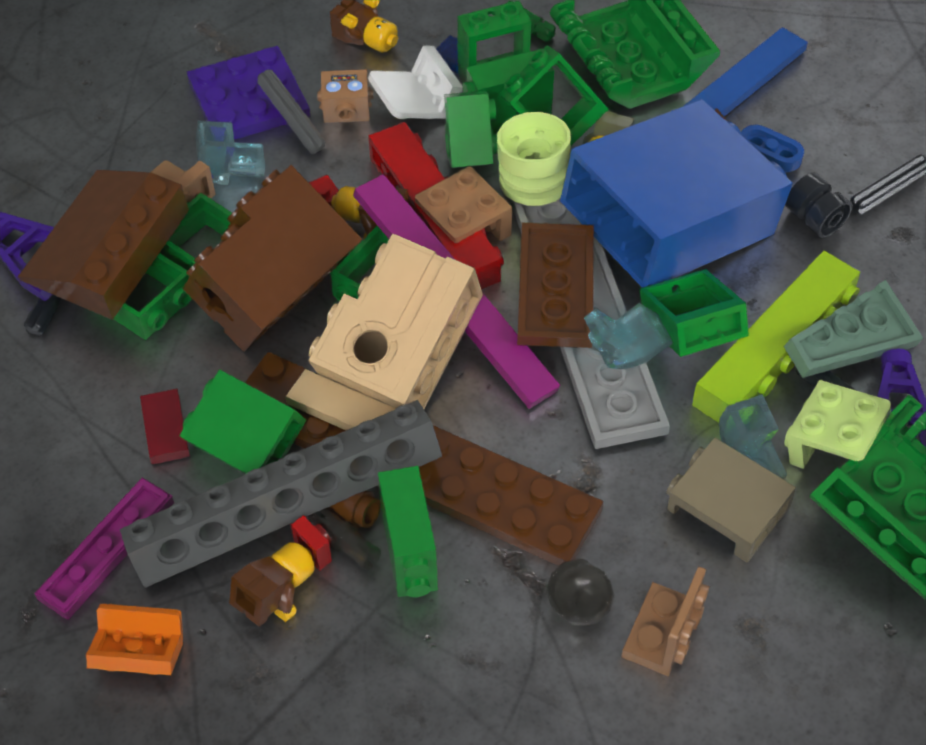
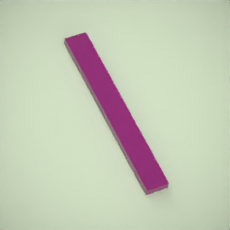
M384 174L354 189V198L388 239H390L393 233L435 251L436 255L443 258L449 257L454 259ZM483 293L465 332L527 408L531 409L558 392L561 385L527 345H517L518 334Z

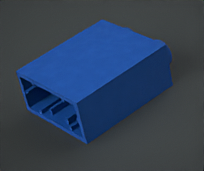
M701 99L572 148L560 202L582 225H594L595 239L643 288L679 277L774 235L793 183L788 179L780 165L770 162L742 136L739 128L733 122L724 120Z

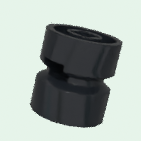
M815 172L805 175L795 183L790 190L785 204L786 208L799 219L805 220L806 225L821 238L829 237L840 229L849 218L853 208L852 203L840 192L832 193L831 185Z

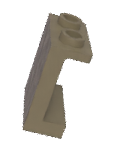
M714 437L706 448L701 446L696 450L689 462L690 468L683 476L677 474L669 484L666 491L669 495L667 510L675 514L681 507L736 543L734 555L748 563L791 507L796 487Z

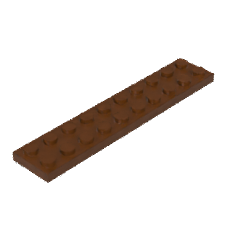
M267 352L245 383L295 409L307 420L293 444L305 449L321 442L327 437L346 431L288 405L286 395L306 368ZM433 425L443 457L419 467L427 506L563 569L569 570L603 510L604 501Z

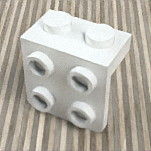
M434 46L422 47L411 72L371 71L368 76L369 82L390 113L399 119L446 118L444 94L461 93L463 90L462 84Z

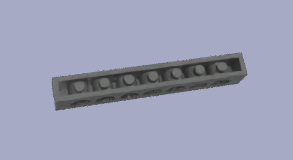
M416 400L409 404L401 405L395 410L377 418L364 421L358 426L338 435L327 437L321 442L301 451L288 454L284 458L262 468L251 470L247 474L225 484L214 486L208 491L186 501L175 503L170 508L147 518L136 520L119 530L126 552L144 588L289 525L303 515L307 517L357 493L379 485L378 472L412 466L420 467L443 456L432 421L420 402Z

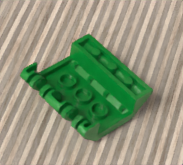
M566 0L555 4L550 10L551 18L559 26V29L567 35V40L590 72L597 76V82L601 85L607 96L629 109L687 90L720 56L719 48L680 0H627L580 16L574 12L575 0Z
M909 394L890 413L865 458L861 461L849 459L841 468L837 467L809 497L926 600V447L916 439L926 429V411L909 429L907 427L908 423L923 407L920 402Z

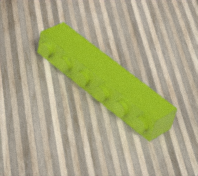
M823 250L748 329L749 336L738 339L696 383L692 406L728 430L739 419L742 421L747 419L755 407V401L761 395L763 397L768 396L776 385L777 377L782 372L785 374L789 373L795 364L784 348L790 338L819 320H824L831 316L840 307L852 303L860 291V288L856 286L861 272Z

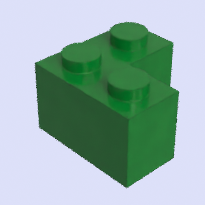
M486 91L444 94L446 155L451 167L493 164V155L498 154L497 133H494L493 129H491L490 120H496L495 100L489 99Z

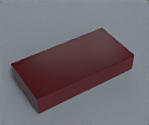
M178 388L140 396L151 464L190 457L188 442L179 436L183 430L184 419Z

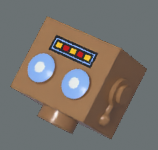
M367 69L321 71V89L317 91V100L320 101L319 108L323 111L324 123L370 121L369 108L372 106L370 101L373 99V89L370 86L368 87Z

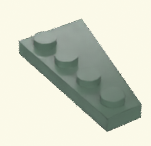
M884 280L873 290L866 291L852 303L834 311L831 316L824 320H819L790 338L784 348L800 375L804 378L880 357L885 351L899 348L906 350L913 348L924 338L888 282Z

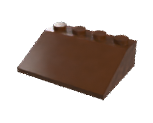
M96 170L18 275L19 280L113 320L188 213L189 209L182 185L151 172Z

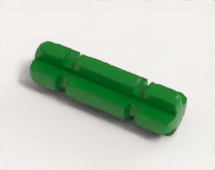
M524 8L531 20V34L536 35L537 33V37L545 42H549L555 37L556 26L547 20L543 22L544 19Z

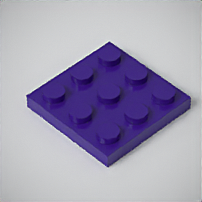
M278 45L186 71L188 82L217 145L288 124L258 84L259 74L267 69L273 70L308 118L311 117L310 107Z

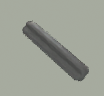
M267 69L260 73L257 80L259 86L311 154L321 151L325 147L324 138L273 70Z

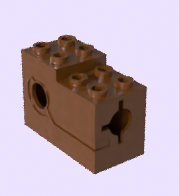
M292 165L282 173L277 169L273 171L261 183L263 186L256 193L253 191L248 192L236 204L237 209L227 218L230 225L220 239L222 241L214 249L211 245L204 249L195 258V264L186 272L189 279L184 285L183 290L214 322L216 320L225 329L224 332L243 352L329 276L362 241V238Z

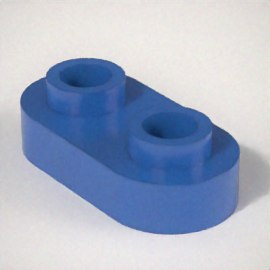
M749 125L741 131L742 136L770 162L780 165L785 172L795 171L801 166L804 148L798 141L762 125Z

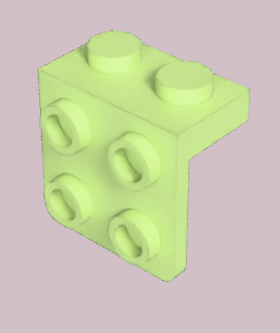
M819 380L809 398L804 402L802 410L794 423L787 430L784 444L785 447H788L789 464L804 469L815 449L853 461L863 460L891 412L890 401Z

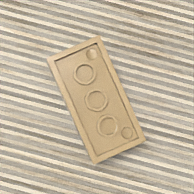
M392 233L388 243H383L380 246L375 257L376 265L370 277L365 276L360 283L357 293L358 299L343 294L339 304L335 303L329 310L326 320L327 326L321 337L317 336L312 342L308 361L318 375L389 406L397 408L418 400L423 409H425L483 293L475 268L449 257L443 258L436 255L435 251Z

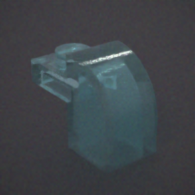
M197 121L195 135L197 162L202 161L210 167L214 183L228 185L230 176L264 178L265 160L263 144L234 142L231 122Z
M640 303L616 321L597 309H594L584 317L591 331L588 333L591 343L599 350L606 366L611 369H628L641 365L654 358L673 343L659 315Z
M763 394L727 406L719 421L721 441L780 478L785 479L787 473L771 442L779 428Z

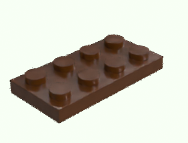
M522 222L517 345L592 348L594 225Z

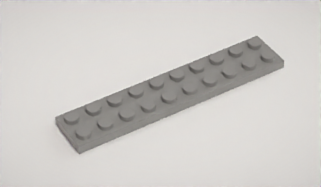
M510 199L521 234L522 222L582 225L560 202V199L542 206H527ZM594 237L592 348L560 347L594 449L668 435L670 424L603 247Z

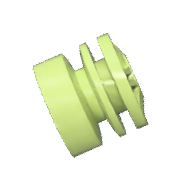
M526 112L513 116L503 123L497 132L499 180L503 193L514 202L527 206H542L557 201L561 198L571 154L570 129L563 120L555 115L543 112Z

